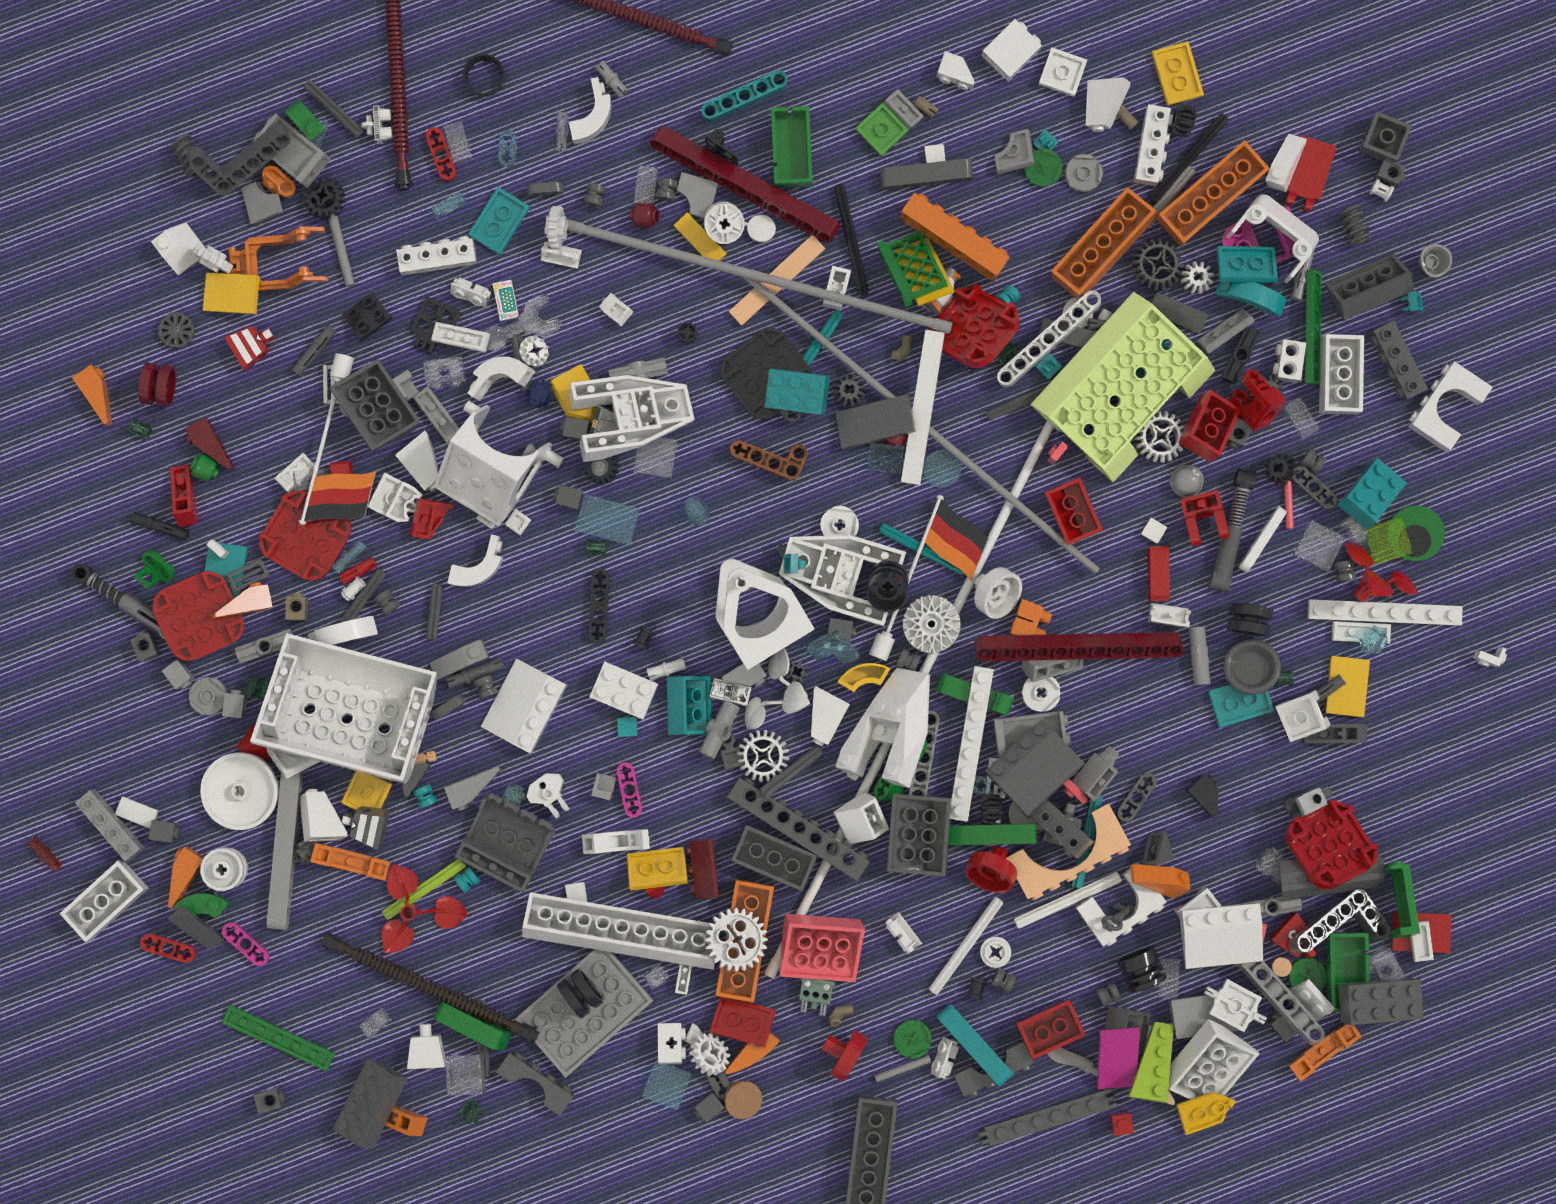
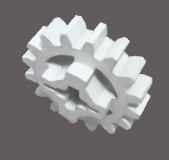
M560 206L551 207L549 215L546 216L545 234L549 238L548 242L551 248L562 247L563 239L567 238L568 220H566L563 208Z
M196 245L192 251L194 255L201 258L200 264L216 273L220 269L229 274L233 268V265L225 260L227 257L225 254L209 245L207 249Z
M704 1033L696 1038L690 1046L693 1050L689 1052L690 1055L694 1056L691 1062L697 1063L695 1068L700 1067L702 1074L707 1071L708 1076L712 1074L718 1075L730 1063L726 1060L730 1057L726 1053L729 1048L723 1046L724 1040L718 1041L719 1036L713 1038L712 1033L708 1035Z

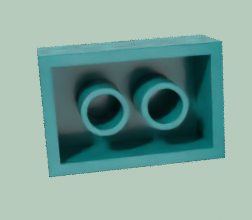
M776 368L769 369L765 407L820 415L826 414L830 375Z
M1377 458L1366 467L1337 505L1367 530L1379 520L1407 482Z

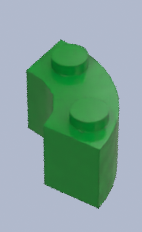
M204 892L185 897L173 907L177 910L183 905L195 915L203 913L217 918L233 902L220 894Z

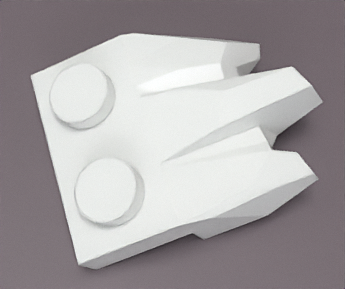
M383 473L367 507L397 522L409 521L407 512H415L416 504L414 499L420 498L422 494L415 487Z

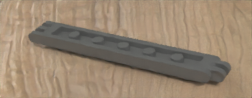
M1103 1089L984 1126V1131L977 1133L978 1137L986 1136L985 1139L979 1140L980 1145L988 1143L989 1146H993L1118 1107L1117 1102L1111 1104L1108 1102L1116 1099L1115 1095H1106L1113 1092V1089Z

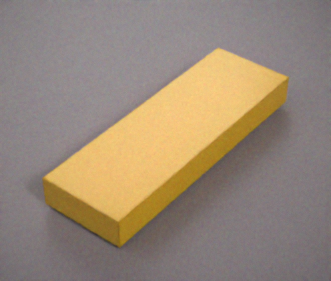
M688 212L674 224V227L701 256L720 261L727 255Z

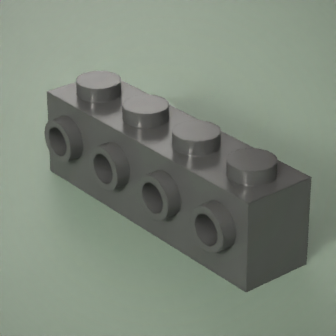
M1395 321L1369 333L1371 336L1369 337L1373 347L1377 348L1379 352L1378 358L1382 364H1385L1388 370L1386 371L1390 381L1394 382L1396 386L1395 392L1399 398L1405 401L1428 389Z
M1048 799L1029 816L1021 811L1029 820L1032 817L1037 822L1036 827L1042 832L1046 830L1050 834L1049 839L1056 845L1060 843L1064 847L1063 852L1070 858L1074 856L1079 859L1094 843L1091 838Z

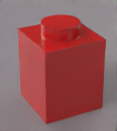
M1128 1110L1109 1113L1111 1132L1114 1136L1134 1133L1131 1113Z

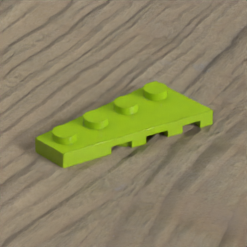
M1160 1022L1152 1024L1145 1045L1146 1048L1143 1056H1141L1140 1065L1133 1080V1086L1128 1094L1129 1098L1167 1103L1174 1025Z

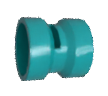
M1006 285L1002 289V293H998L995 297L1009 304L1010 302L1016 303L1020 299V294L1015 287Z
M430 784L413 791L414 797L419 801L418 806L420 809L438 802L436 796L431 792L432 787Z
M471 866L466 868L463 874H458L454 877L458 886L465 893L470 890L472 885H477L481 882Z

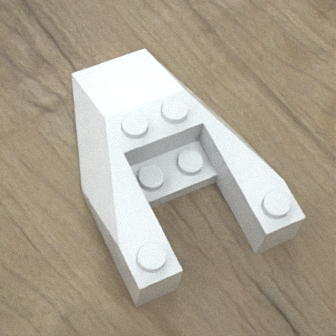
M624 375L573 382L569 386L568 394L572 410L612 404L618 430L582 435L580 449L583 462L602 460L644 446L695 420L687 385Z
M852 535L789 538L785 554H798V560L806 561V568L798 569L797 574H783V558L779 575L829 610L882 627L884 626L888 612L878 611L867 600L854 597L853 593L863 561L877 564L881 561H894L902 565L906 554L905 551Z
M896 668L841 748L835 767L847 774L863 777L874 742L891 744L892 748L882 778L894 785L910 788L928 733L930 675Z

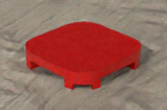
M973 284L972 287H965L963 289L959 287L954 291L955 297L937 317V319L953 323L950 334L945 333L942 353L966 366L981 368L990 364L1016 334L1020 327V317L1016 306L1012 302L1007 304L981 290L980 285ZM928 327V330L937 331Z
M294 490L287 494L285 493L281 498L282 501L263 533H260V549L262 554L268 559L299 577L309 581H318L330 572L348 542L352 532L349 519H318L305 521L306 524L301 525L299 520L302 518L308 492Z
M210 571L201 572L161 590L154 598L152 606L154 616L174 656L181 660L192 661L234 643L243 633L244 620L241 614L211 619L212 614L234 599L225 579L219 574Z
M1336 799L1329 801L1328 805L1303 817L1298 816L1288 825L1285 831L1288 847L1308 879L1320 889L1327 890L1336 888L1367 872L1376 864L1377 851L1379 850L1376 843H1371L1354 816L1353 812L1355 809L1351 805L1348 806L1342 802H1337Z

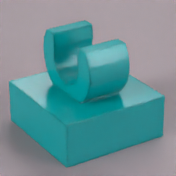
M1044 129L1032 145L1037 150L1042 148L1053 150L1059 141Z
M1408 292V297L1404 296L1401 298V301L1408 300L1409 302L1408 307L1402 308L1403 311L1416 313L1424 311L1421 292Z
M1048 353L1035 368L1049 380L1062 368V365Z
M784 554L783 574H797L798 569L806 568V561L798 560V554Z

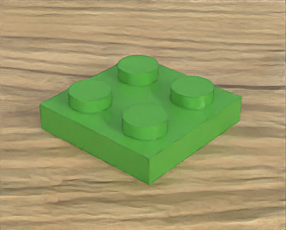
M884 103L879 105L855 128L860 136L881 157L909 132V129Z

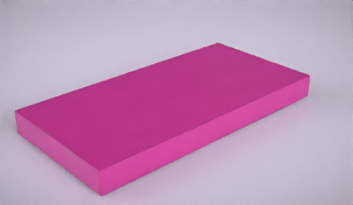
M1139 1027L1100 1031L1097 1069L1098 1089L1133 1086L1138 1066Z

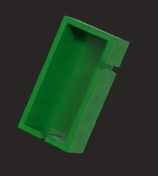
M809 106L792 107V115H788V107L771 108L774 186L777 188L812 187Z
M1332 932L1325 938L1326 998L1334 1006L1333 1012H1340L1339 983L1370 981L1369 954L1361 953V949L1369 951V933Z

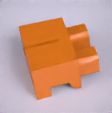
M1021 599L1009 634L1045 635L1046 631L1037 628L1039 621L1049 624L1052 614L1043 610L1044 607Z

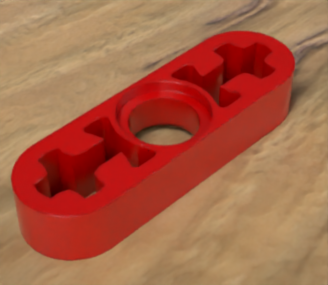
M430 128L426 133V139L439 176L446 182L453 181L457 172L445 137L439 128ZM436 132L437 135H440L438 136L440 145L436 146L434 139H430L433 137L432 133ZM439 150H445L447 153L446 157L442 160L436 158V153ZM445 163L447 164L448 169L452 170V172H450L449 177H447L446 174H442L445 172L443 164Z
M153 933L144 935L140 941L143 950L183 963L193 961L197 955L196 949L192 945ZM152 938L153 942L160 943L159 951L156 950L158 948L156 945L148 947L146 940ZM167 942L171 943L174 947L173 952L170 954L166 953L163 949L164 944ZM178 945L181 946L179 950L186 951L189 949V953L192 955L185 958L184 954L177 953Z

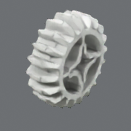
M1157 411L1156 417L1154 415L1137 433L1140 436L1135 437L1134 440L1141 443L1137 444L1136 447H1143L1140 454L1142 455L1147 452L1146 459H1149L1152 455L1153 462H1156L1159 457L1160 462L1163 463L1165 457L1168 461H1171V454L1177 457V451H1183L1178 442L1182 435L1180 431L1185 429V426L1178 427L1181 420L1178 419L1174 422V414L1168 418V412L1165 411L1162 417L1161 412ZM1163 422L1169 426L1165 429H1160L1153 423ZM1147 428L1150 429L1152 434V440L1149 443L1146 441ZM1172 430L1175 434V442L1173 446L1170 444L1171 441L1169 440V434ZM1165 431H1167V433L1164 434L1163 437L1164 441L1161 439L1154 443V441L1157 439L1156 437L1158 436L1156 435L1157 433L1163 434ZM1159 444L1163 448L1166 447L1168 451L1158 452L1153 450L1152 447Z
M757 730V737L754 738L753 734L750 733V741L747 738L743 739L747 745H739L740 748L744 749V752H737V755H743V759H738V762L745 763V765L740 767L741 770L746 767L748 768V771L745 773L746 776L750 772L753 773L752 780H755L756 775H759V782H762L763 776H766V780L770 781L769 775L772 774L775 778L777 776L775 774L776 771L782 772L780 766L787 767V764L782 763L783 759L789 760L788 756H783V753H787L789 750H782V746H785L786 742L778 743L781 736H778L776 740L773 739L775 732H772L769 737L767 736V730H764V736H760V731ZM762 739L771 741L765 749L758 748L754 742ZM775 746L779 750V761L777 764L770 758V753ZM749 747L756 753V760L751 766L747 760ZM768 748H771L768 751L769 755H767L771 763L763 759L756 764L759 756L755 749L765 752ZM761 763H767L773 768L767 772L755 770Z

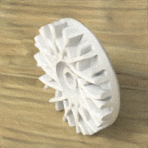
M935 595L920 597V599H916L915 602L910 604L904 614V634L909 643L916 649L925 653H938L946 650L956 641L960 632V617L956 608L947 599ZM929 621L935 622L933 628L928 626Z

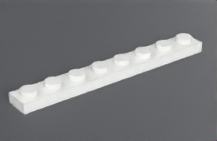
M1308 600L1307 619L1461 626L1462 606Z
M974 666L952 792L951 819L968 822L994 669Z

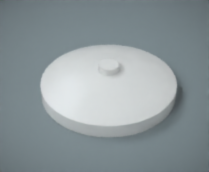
M235 752L222 756L209 766L201 782V800L206 812L215 822L229 829L245 830L261 824L272 814L279 798V784L274 771L267 762L250 753Z

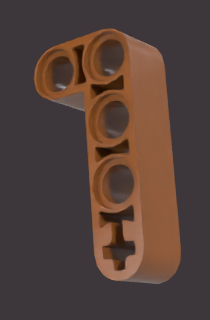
M740 440L734 441L730 446V453L733 458L789 481L798 479L808 454L806 447L801 444L792 447L787 459ZM740 445L745 452H747L748 448L751 449L748 453V458H744L746 456L745 453L739 452V454H736L734 447L738 448ZM801 449L805 455L803 458L798 459L794 456V451ZM753 453H760L762 459L759 462L752 461L751 455ZM775 459L779 462L780 465L777 469L769 467L771 460ZM795 467L797 474L789 476L786 473L787 468Z

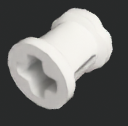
M1377 178L1369 194H1375L1387 202L1394 190V186H1388Z

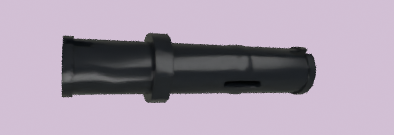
M134 511L130 519V523L145 527L148 531L154 530L184 541L187 540L189 535V529L155 519V516L152 515L149 517Z

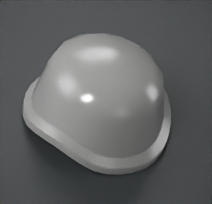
M1439 244L1427 245L1421 251L1418 261L1419 267L1422 272L1430 277H1440L1450 269L1452 255L1445 246Z
M1193 465L1179 466L1172 472L1170 477L1172 490L1182 498L1197 495L1204 483L1202 472Z

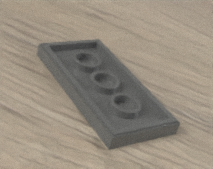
M908 394L835 412L841 448L843 450L916 432L910 396Z

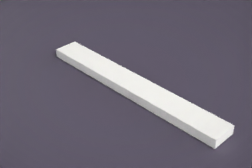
M925 330L912 410L916 432L909 433L901 482L921 484L945 332Z

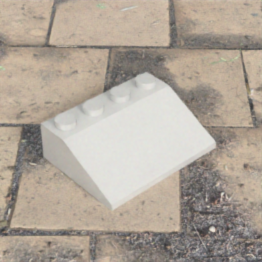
M516 659L481 727L528 753H532L567 684Z
M1260 903L1179 910L1185 969L1263 961Z
M1208 1019L1171 1063L1169 1090L1188 1099H1194L1211 1092L1225 1095L1256 1059L1259 1052L1224 1026Z

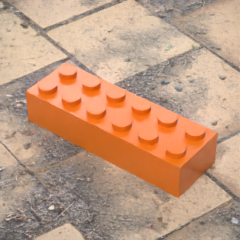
M1244 140L1159 213L1156 220L1181 247L1264 176L1270 168Z
M1127 187L1051 270L1052 279L1079 300L1100 281L1156 219V210Z
M914 193L901 211L899 219L915 230L921 231L922 235L994 282L1010 258L1007 255L1008 252L1001 247L996 248L993 246L992 241L985 236L981 238L975 234L976 231L968 225L965 227L960 224V220L957 217L944 213V209L941 206L929 203V199L923 194L919 193L917 195Z
M736 879L731 913H733L734 908H737L739 913L742 909H745V915L753 912L751 918L759 917L756 923H763L764 925L760 929L761 931H767L774 886ZM737 921L735 928L737 931L742 932L744 925L742 922ZM728 925V929L732 933L731 927ZM734 936L732 942L738 943V940H740L739 936ZM747 938L745 946L749 949L753 947V941ZM740 947L741 953L745 955V951ZM734 948L729 949V957L732 959L736 958L737 951ZM757 956L760 961L759 963L752 961V968L746 964L745 971H742L740 966L738 972H735L733 967L730 971H727V965L720 968L716 996L754 1002L762 957Z

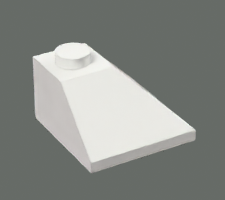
M187 223L170 228L151 241L178 276L200 261L201 258L192 253L195 246L199 245L205 248Z

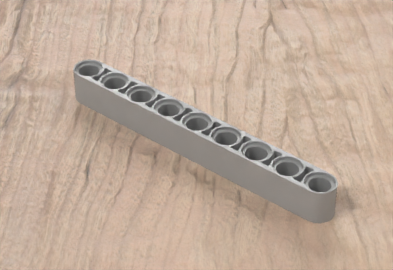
M304 770L287 779L281 772L267 929L287 930L289 926L295 866L294 851L297 844L300 796L302 793Z

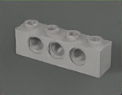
M89 790L75 802L125 862L131 861L145 849L142 843L124 822L115 815L113 809L96 790Z

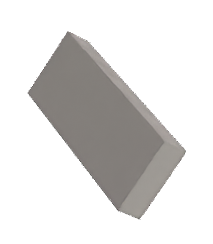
M1241 309L1198 339V346L1209 354L1255 322L1253 316L1244 309Z
M427 386L416 394L413 399L448 444L460 428Z

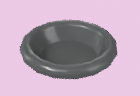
M1247 639L1239 641L1229 649L1224 657L1223 670L1226 680L1234 689L1244 694L1256 695L1266 692L1276 684L1280 677L1281 662L1279 655L1271 645L1262 640Z

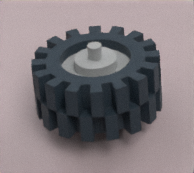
M616 455L602 460L588 461L586 464L583 463V467H585L583 472L587 474L586 478L590 479L593 483L603 485L611 483L613 479L615 480L617 478L616 474L620 472L618 471L620 464L617 463L619 460L615 458Z

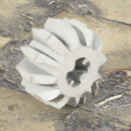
M1195 261L1192 263V267L1190 265L1185 267L1187 271H1182V276L1186 278H1183L1181 283H1187L1184 289L1187 290L1191 287L1190 293L1192 294L1196 289L1198 294H1201L1203 289L1207 291L1209 289L1208 285L1213 284V280L1209 278L1213 277L1214 274L1207 272L1210 266H1207L1205 269L1203 268L1204 262H1201L1198 267ZM1200 275L1201 278L1195 281L1194 277Z

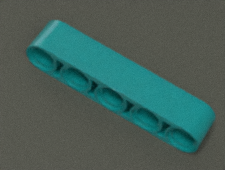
M780 70L772 72L706 102L701 108L703 120L707 123H713L784 91L788 83L786 73ZM776 78H782L784 80V83L781 85L775 84L774 80ZM763 85L767 90L761 93L757 91V87ZM742 93H747L750 97L744 101L739 96ZM725 101H730L733 104L730 108L722 106ZM707 109H713L715 111V114L712 116H707L705 114V111Z
M951 1004L936 1016L999 1087L1014 1075Z

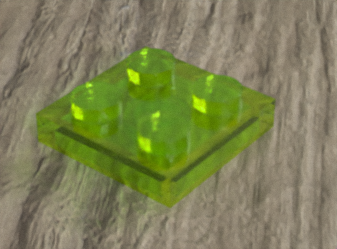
M1402 517L1372 525L1367 530L1364 528L1374 564L1413 554Z

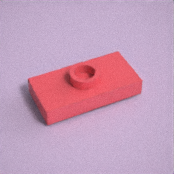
M1061 442L1058 446L1054 445L1048 452L1050 457L1046 461L1051 465L1054 464L1068 448L1064 442Z
M1070 779L1063 784L1065 787L1063 791L1070 798L1074 796L1082 804L1086 803L1088 800L1086 795Z

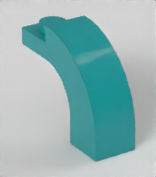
M1219 282L1215 293L1218 297L1238 300L1258 308L1264 314L1281 317L1287 300L1278 292L1255 282Z

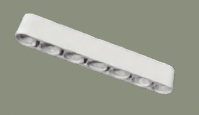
M1089 291L1008 362L997 374L999 384L1003 387L1012 386L1091 316L1101 305L1099 293ZM1094 296L1098 299V302L1095 305H1089L1087 299ZM1076 309L1083 311V315L1080 318H1075L1072 314ZM1062 322L1069 324V328L1065 331H1061L1058 328ZM1045 336H1054L1055 339L1053 343H1045ZM1032 348L1040 350V354L1036 357L1031 356L1029 353ZM1020 360L1026 363L1025 367L1021 370L1015 367L1016 362ZM1008 373L1011 375V380L1003 382L1001 381V376Z

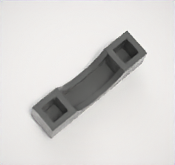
M1023 1040L1005 1048L1003 1062L1013 1073L1019 1070L1024 1072L1031 1068V1064L1034 1062ZM971 1065L953 1073L964 1097L967 1095L972 1097L979 1093V1089L983 1087L988 1089L996 1085L986 1072L978 1071Z
M510 1051L496 1073L511 1083L522 1078H530L537 1081L545 1092L544 1106L561 1116L575 1095L572 1093L573 1089L564 1083L561 1085L556 1082L557 1078L548 1072L544 1074L540 1071L541 1067L536 1063L525 1061V1056L520 1052Z

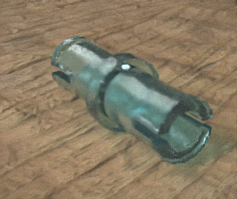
M358 539L331 566L341 574L347 566L356 561L355 559L367 547Z

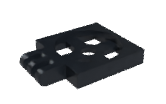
M426 296L410 329L411 332L418 334L413 347L418 348L420 342H422L420 350L424 352L428 345L430 347L427 354L430 355L436 344L446 347L447 344L431 340L435 327L432 320L438 318L439 323L456 326L462 313ZM439 306L435 314L430 315L424 312L429 307ZM446 310L452 316L453 321L451 324L443 321L442 317ZM420 319L429 324L426 333L421 330Z

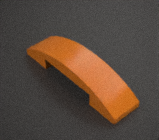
M315 843L310 862L363 874L386 881L391 863L369 855Z
M1343 1024L1324 1036L1321 1042L1306 1049L1289 1067L1301 1082L1314 1073L1317 1067L1343 1048H1348L1362 1036L1354 1025Z

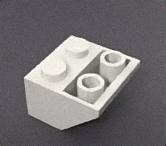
M862 792L833 812L846 841L850 844L873 840L889 830L876 798L866 792Z

